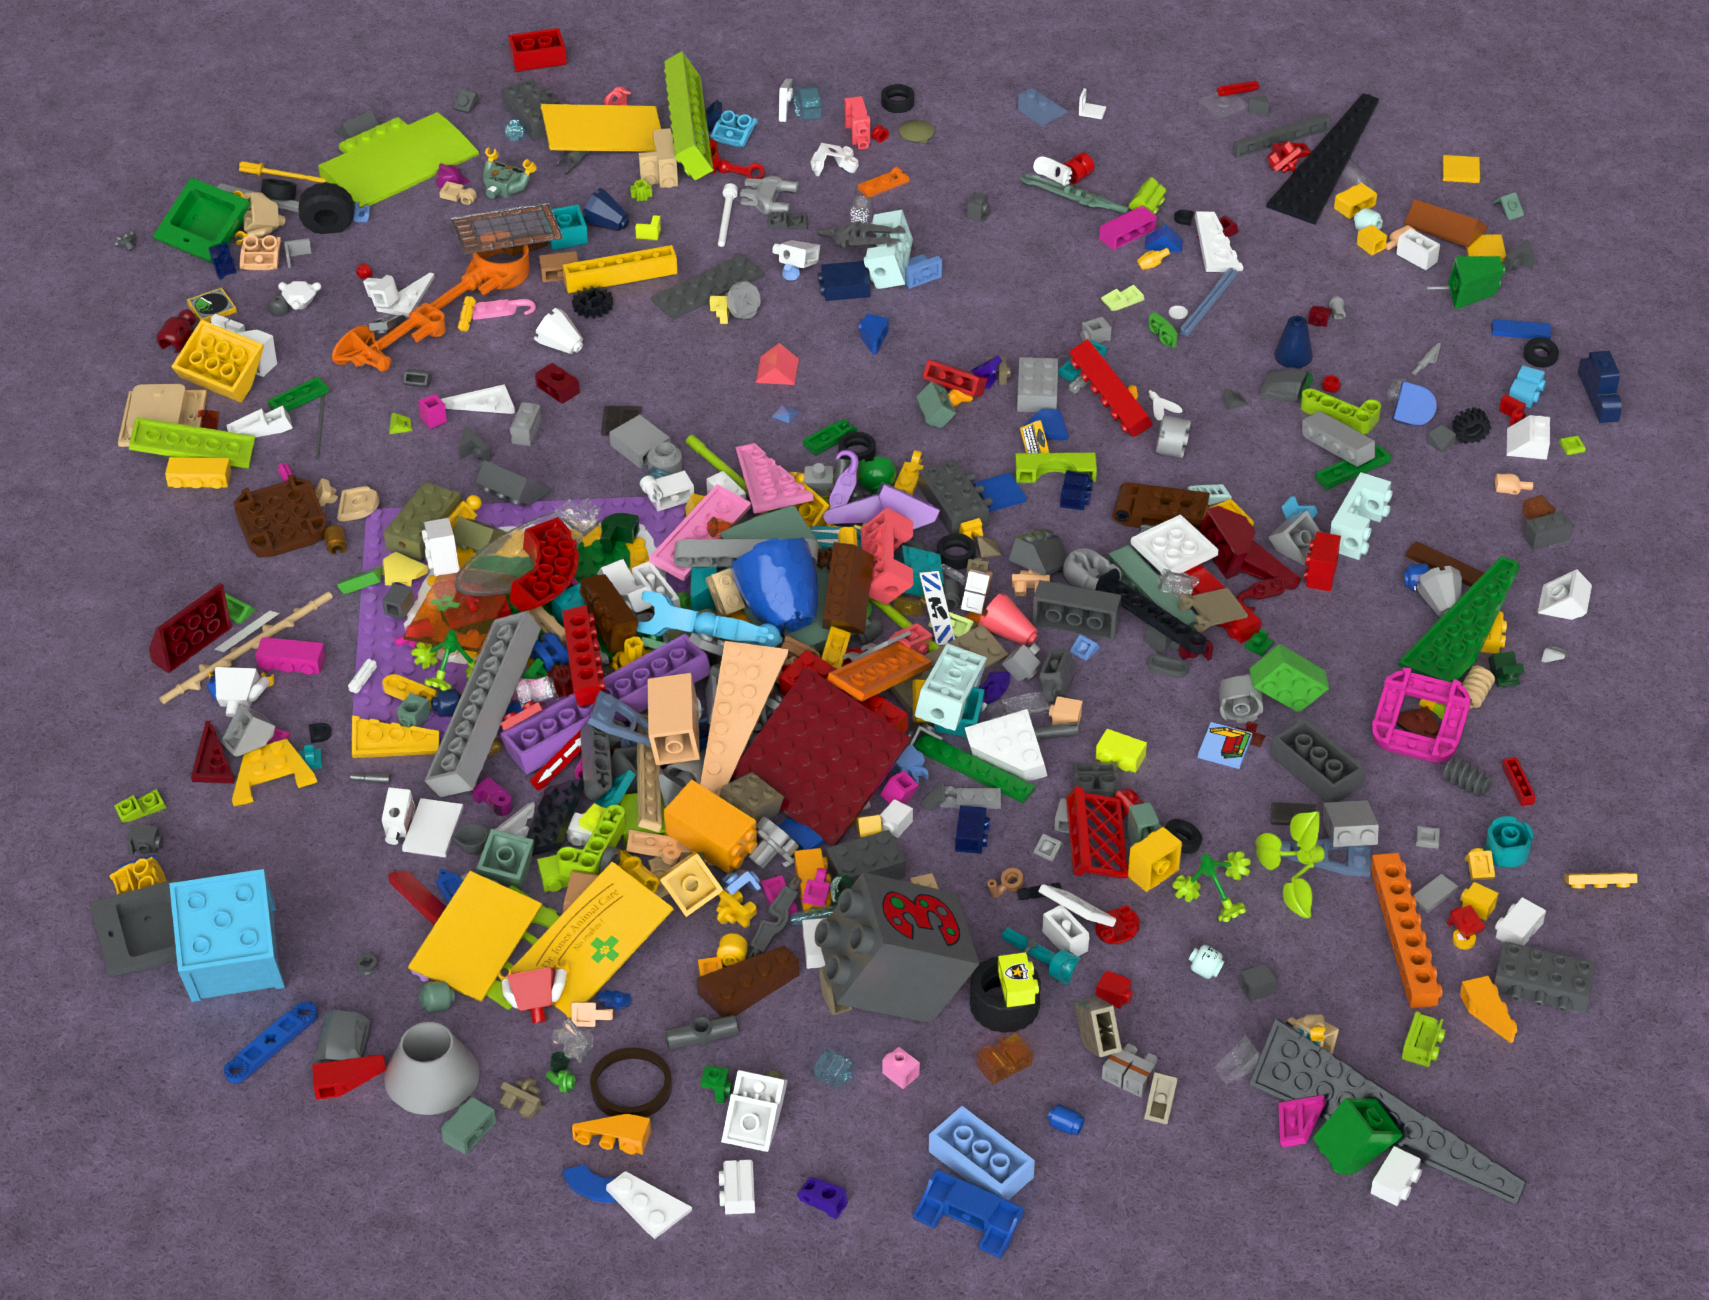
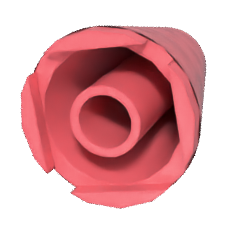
M1005 593L998 594L987 606L986 610L988 612L986 617L982 615L980 618L979 626L983 624L989 632L1017 644L1032 645L1038 639L1036 627Z

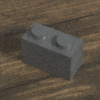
M1563 511L1526 520L1523 537L1533 550L1568 541L1570 539L1572 522Z

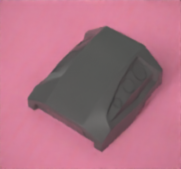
M1290 369L1270 370L1262 385L1259 396L1277 401H1297L1304 381L1308 377V371Z
M1073 762L1074 788L1081 787L1084 788V793L1113 797L1119 791L1117 762ZM1085 800L1087 807H1095L1091 801Z
M333 1010L324 1014V1022L315 1051L314 1062L321 1060L333 1062L364 1057L371 1027L370 1019L358 1012Z

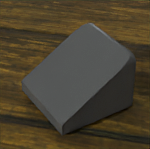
M1267 96L1249 97L1248 112L1268 116L1269 101Z

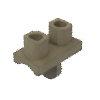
M530 1077L525 1082L519 1080L517 1087L522 1089L503 1082L500 1088L504 1093L499 1102L502 1107L512 1111L517 1101H520L523 1104L518 1113L529 1120L534 1117L538 1110L542 1112L546 1107L541 1104L539 1098L532 1095L538 1096L540 1094V1089L536 1088L535 1079Z

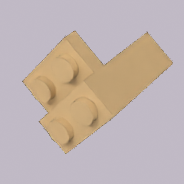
M671 128L653 130L655 151L639 153L640 180H645L651 185L659 184L660 188L678 186L677 161L674 156L675 149L673 147Z

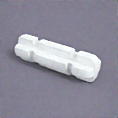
M371 659L365 661L348 684L350 692L356 694L361 690V686L366 683L377 668L376 661Z

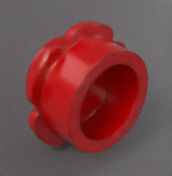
M366 263L358 264L356 274L362 280L370 278L372 271Z
M1333 375L1326 376L1321 384L1322 388L1327 392H1336L1341 387L1339 378Z

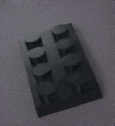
M581 778L551 785L545 789L526 837L534 840L532 856L561 848L584 789V781Z

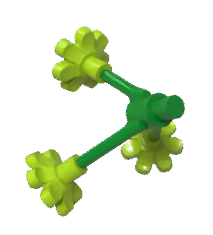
M449 630L445 639L432 647L430 642L425 644L424 642H418L416 644L418 649H412L411 654L417 656L414 662L417 665L422 663V668L428 669L430 664L434 666L438 660L435 658L438 655L437 650L444 646L445 654L436 677L426 678L424 682L428 686H440L441 690L452 689V684L444 680L446 674L444 670L450 653L458 650L468 661L467 664L470 667L466 669L467 679H469L476 660L471 659L461 647L454 630Z
M1238 851L1236 854L1235 852L1229 853L1228 860L1223 862L1215 861L1210 858L1209 854H1204L1201 856V865L1193 877L1188 876L1185 879L1183 875H1180L1173 882V888L1178 889L1175 896L1179 899L1185 896V901L1191 902L1193 898L1198 899L1200 896L1198 891L1201 885L1197 883V879L1202 873L1206 876H1211L1223 899L1221 902L1224 908L1220 910L1221 914L1218 915L1219 922H1229L1231 917L1235 918L1239 914L1245 913L1246 909L1242 902L1232 904L1230 898L1226 896L1216 876V866L1227 868L1226 876H1233L1234 880L1239 881L1241 880V874L1249 875L1250 870L1246 866L1250 865L1251 861L1249 858L1243 859L1244 852Z

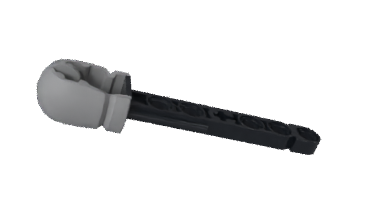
M1084 548L1074 550L1066 557L1063 572L1066 580L1072 586L1114 594H1126L1121 595V606L1177 644H1181L1189 652L1202 654L1206 651L1207 638L1197 631L1193 632L1190 626L1120 581V568L1111 564L1100 554Z

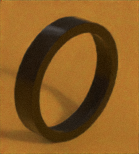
M631 1047L619 1049L604 1056L595 1065L591 1073L590 1087L594 1103L605 1114L611 1117L631 1114L646 1118L658 1112L667 1103L672 1091V1079L669 1066L662 1057L647 1049ZM626 1059H640L651 1062L661 1069L665 1077L660 1093L650 1102L635 1107L618 1106L606 1100L598 1089L597 1080L607 1067Z

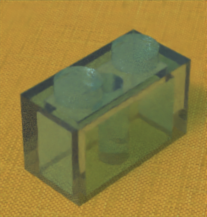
M817 86L796 87V95H793L796 116L800 117V121L821 119V103Z

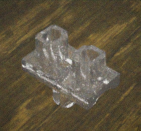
M1164 568L1158 577L1161 582L1157 588L1159 591L1175 594L1179 598V595L1183 593L1192 595V590L1199 583V579L1188 576L1187 573H1175Z
M571 1019L564 1020L562 1028L554 1029L552 1041L556 1045L564 1044V1055L568 1059L576 1058L580 1064L587 1063L588 1059L586 1056L588 1050L593 1048L594 1035L589 1030L581 1031Z

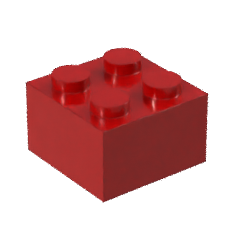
M1316 532L1315 540H1310L1309 551L1311 553H1307L1305 565L1309 566V568H1305L1303 580H1307V588L1331 592L1338 564L1340 535Z

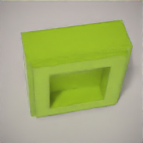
M1579 436L1559 439V443L1566 455L1581 453L1586 450Z

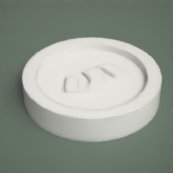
M1173 306L1169 309V315L1175 319H1183L1188 314L1187 309L1183 306Z

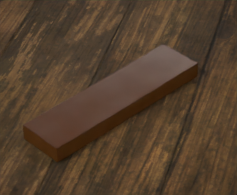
M1417 541L1409 548L1405 557L1420 564H1427L1431 569L1439 567L1440 571L1445 570L1444 566H1452L1460 571L1462 583L1469 587L1484 574V572Z

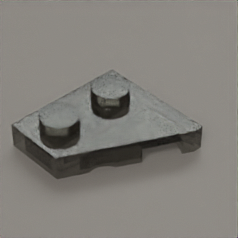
M604 406L601 436H609L610 431L641 414L642 406Z

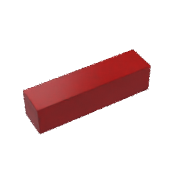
M1517 757L1503 759L1502 768L1520 805L1534 804L1536 796Z

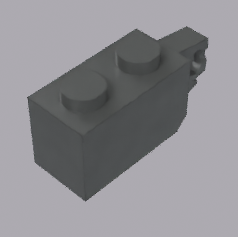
M1070 649L1049 650L1040 671V680L1046 702L1055 701L1057 696L1066 695L1076 670Z

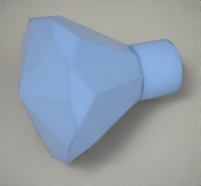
M786 264L782 270L783 278L786 280H796L800 275L799 267Z

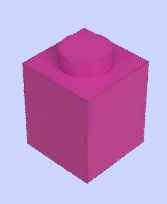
M436 394L418 401L420 419L429 429L447 422L445 404Z
M902 771L889 779L880 795L889 804L894 799L906 804L911 800L919 785L905 771Z

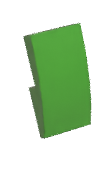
M1153 312L1149 315L1148 329L1154 334H1159V341L1162 344L1175 348L1177 345L1176 330L1166 319Z

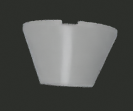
M423 1022L412 1026L402 1036L387 1065L384 1083L390 1099L404 1108V1110L415 1114L434 1115L460 1106L463 1101L471 1096L478 1085L480 1070L474 1054L448 1028L435 1022ZM427 1058H438L429 1062H420Z

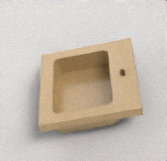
M140 384L135 386L133 391L128 393L118 446L129 447L136 417L201 427L207 400V390H185V386L182 384Z

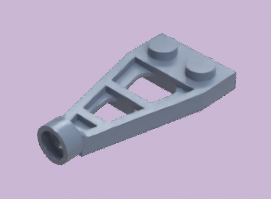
M600 690L596 696L587 723L608 734L651 746L649 736L634 731L636 724H638L648 732V720L619 699ZM616 712L622 714L630 721L629 727H622L613 722Z
M1330 839L1317 840L1316 844L1320 845L1324 850V859L1322 862L1313 863L1314 867L1344 875L1370 877L1371 845L1333 847ZM1281 840L1282 846L1280 851H1299L1301 847L1297 846V842ZM1335 849L1346 850L1347 862L1339 863L1330 860L1328 852ZM1280 855L1281 858H1288V859L1291 860V861H1295V862L1301 863V862L1298 860L1297 855H1292V856H1281V855Z

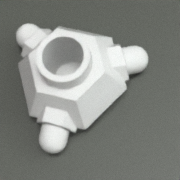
M293 281L287 285L281 282L278 288L282 291L281 294L287 303L297 310L306 308L312 302L316 292L321 289V284L316 282L311 285L306 281Z

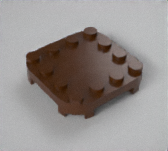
M288 475V481L251 492L249 487L241 490L242 494L234 501L236 517L247 545L257 557L276 556L313 545L325 539L324 531L327 528L326 515L323 513L310 480L306 481L296 478L295 475Z

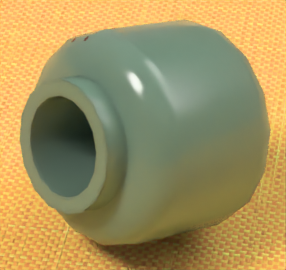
M445 981L425 983L423 988L419 990V1004L429 1013L446 1011L450 1008L451 1002L455 1000L454 990Z

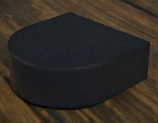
M1178 210L1174 214V221L1178 224L1190 226L1194 211Z
M326 723L309 724L311 743L323 742L331 737L332 730L330 725Z

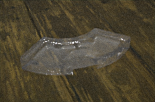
M942 564V571L945 575L966 587V576Z

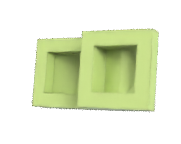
M1134 285L1122 292L1115 289L1101 297V300L1111 311H1116L1145 300L1144 295Z

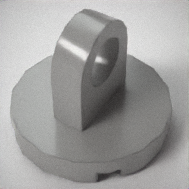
M737 282L725 294L727 296L728 308L734 317L750 319L758 312L757 308L760 307L761 303L760 293L757 287L750 282Z

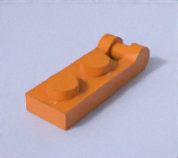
M894 167L891 172L858 184L857 189L866 198L909 182L910 177L903 173L899 167Z

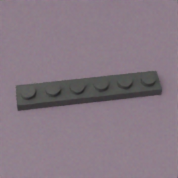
M1324 114L1234 141L1233 156L1237 159L1270 149L1274 143L1293 142L1329 131L1330 117L1328 114Z

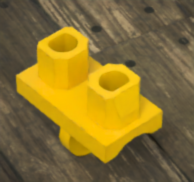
M725 890L718 894L720 897L719 907L716 909L719 913L717 920L721 924H726L727 922L734 924L737 921L744 928L750 926V919L757 914L756 905L749 901L742 906L740 903L743 902V896L739 891H736L733 895L728 894Z

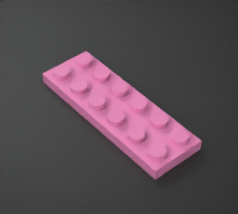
M716 484L652 553L649 562L685 581L691 574V569L696 567H679L674 563L675 542L682 539H721L720 532L734 527L750 509L751 502Z

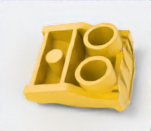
M153 857L139 859L135 863L127 864L109 875L110 879L114 882L117 895L167 882L162 868Z

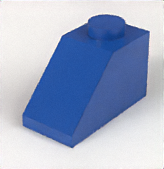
M866 314L864 320L860 321L858 330L861 332V339L872 354H877L889 332V318Z

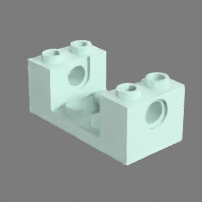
M903 210L874 214L873 222L870 224L892 228L900 225L906 230V233H875L876 238H897L901 242L888 247L886 243L876 244L877 247L867 249L864 264L866 268H869L870 281L874 282L877 289L905 285L906 267L909 264L913 238Z
M1360 472L1331 523L1330 534L1341 536L1339 554L1357 560L1360 559L1362 554H1367L1369 549L1367 540L1372 530L1369 528L1370 519L1381 522L1382 518L1387 517L1390 512L1388 502H1390L1393 491L1390 490V481Z
M947 643L921 689L914 716L955 731L962 719L966 700L972 688H978L987 658Z

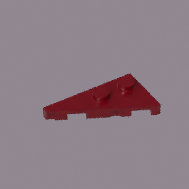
M206 721L191 774L192 782L234 784L233 773L229 768L214 726L210 721Z

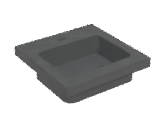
M180 878L89 902L109 978L177 962L169 883L180 882Z

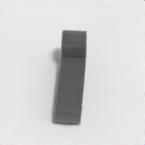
M613 719L616 725L626 727L623 722ZM587 723L580 732L584 792L590 800L598 801L612 787L610 747L616 746L623 738L608 734Z

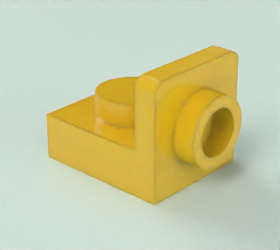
M1483 848L1470 850L1464 859L1469 864L1471 881L1494 879L1495 872L1491 851H1484Z

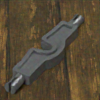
M794 876L789 886H783L777 898L770 905L768 913L776 918L777 922L773 923L766 920L760 922L758 930L750 943L751 951L746 959L765 953L772 939L781 934L785 929L788 921V912L797 898L798 892L796 890L802 882L800 878L797 880V877Z

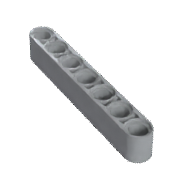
M769 539L678 540L675 542L674 563L679 567H731L733 560L753 550L755 544ZM805 539L808 541L815 566L818 562V542L813 539Z

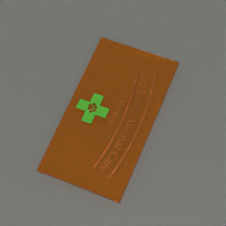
M459 568L457 573L438 575L404 634V640L438 645L448 635L449 630L456 631L458 642L464 650L479 652L494 620L498 617L511 592L512 582L517 580V577ZM467 590L473 594L475 599L479 598V603H476L477 610L475 612H472L467 604Z

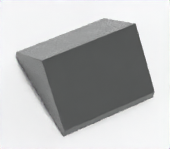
M370 109L345 122L334 130V133L346 140L380 124Z

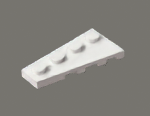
M1196 211L1195 220L1205 271L1226 272L1229 268L1243 271L1244 267L1242 263L1238 262L1235 250H1232L1230 247V241L1228 237H1225L1223 227L1215 212Z

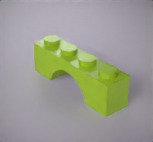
M1015 453L1016 482H1036L1041 475L1048 472L1066 473L1076 482H1096L1095 453Z

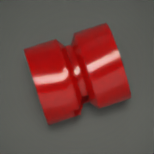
M1084 152L1075 155L1072 159L1063 163L1071 168L1072 174L1069 175L1071 177L1069 181L1072 180L1070 182L1072 184H1076L1091 174L1095 168L1092 158Z

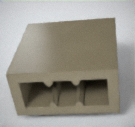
M751 772L722 786L719 797L755 819L757 824L763 816L769 819L779 814L784 796Z

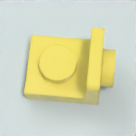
M710 296V310L716 311V317H720V324H728L730 310L727 304V296Z

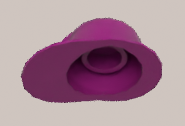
M439 164L435 184L438 188L442 189L447 181L461 185L471 183L461 174L457 166Z

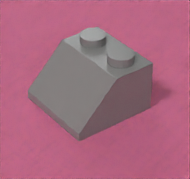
M1305 510L1287 518L1268 538L1277 552L1305 566L1307 553H1311L1309 551L1310 540H1315L1316 532L1321 531L1308 511Z
M240 704L220 742L237 757L265 746L268 740L273 737L276 726L263 713Z

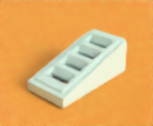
M1223 484L1187 487V490L1210 493L1208 505L1232 498Z

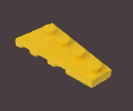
M352 715L353 758L432 755L437 753L440 746V733L437 730L415 726L405 727L400 726L398 723H382L376 719L366 720Z

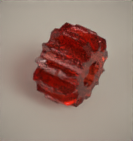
M559 663L558 667H552L551 671L547 672L546 675L548 691L551 692L552 696L558 695L559 699L562 696L569 697L570 694H574L569 663L565 666Z

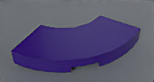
M989 673L987 681L978 687L979 689H985L984 702L986 704L996 701L1006 692L1010 683V673Z

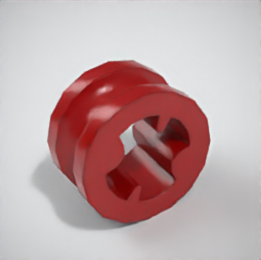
M878 125L873 129L871 137L878 143H881L888 138L889 131L883 126Z

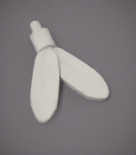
M1148 391L1149 397L1153 401L1154 417L1157 420H1162L1164 409L1174 413L1182 412L1179 405L1160 398L1156 392Z

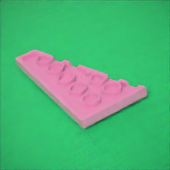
M752 443L735 447L754 514L766 513L769 510L783 509L791 505L814 500L813 494L810 491H806L801 483L798 484L794 477L782 466H777L775 460L768 458L766 452L757 444Z

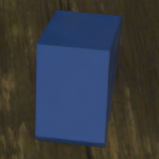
M1164 224L1146 236L1144 249L1161 251L1167 248L1170 252H1182L1183 239L1167 224Z

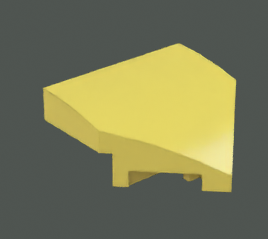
M398 552L390 554L382 562V575L385 578V585L392 586V583L400 582L411 587L412 579L428 574L427 565Z

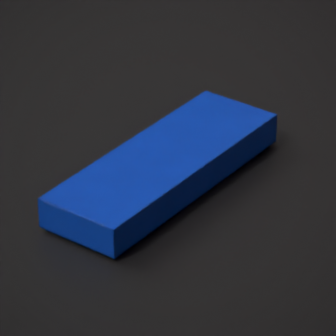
M1493 319L1492 335L1529 339L1543 337L1550 340L1551 324Z

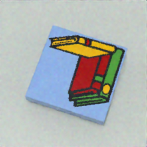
M1211 722L1199 750L1198 758L1240 769L1251 742L1252 733Z

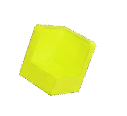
M653 215L651 224L637 223L635 226L636 239L658 240L661 231L660 216Z

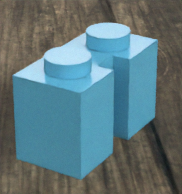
M1522 365L1517 379L1514 380L1510 388L1509 396L1525 403V407L1531 408L1532 404L1537 403L1539 400V391L1543 392L1546 386V380H1544L1545 372Z

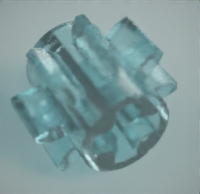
M510 120V124L505 125V137L510 138V141H519V138H524V124H520L519 120Z

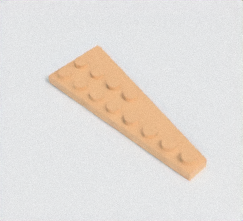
M725 641L700 783L701 786L717 796H720L722 786L730 783L739 760L747 747L749 738L754 732L765 708L766 701L774 688L776 679L780 675L782 666L788 657V649Z

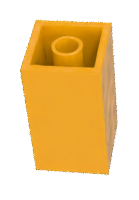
M692 779L664 809L666 834L693 852L704 853V859L726 873L739 869L744 858L748 854H752L758 845L756 820Z

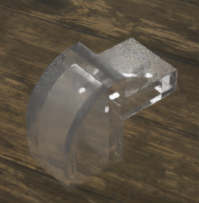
M548 676L534 681L523 680L518 682L519 686L515 687L521 707L533 700L535 703H546L558 699L553 678Z

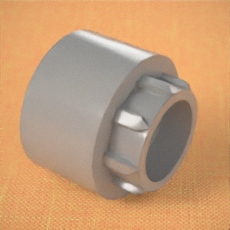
M661 442L654 445L648 452V471L655 479L682 471V454L675 445L669 442Z

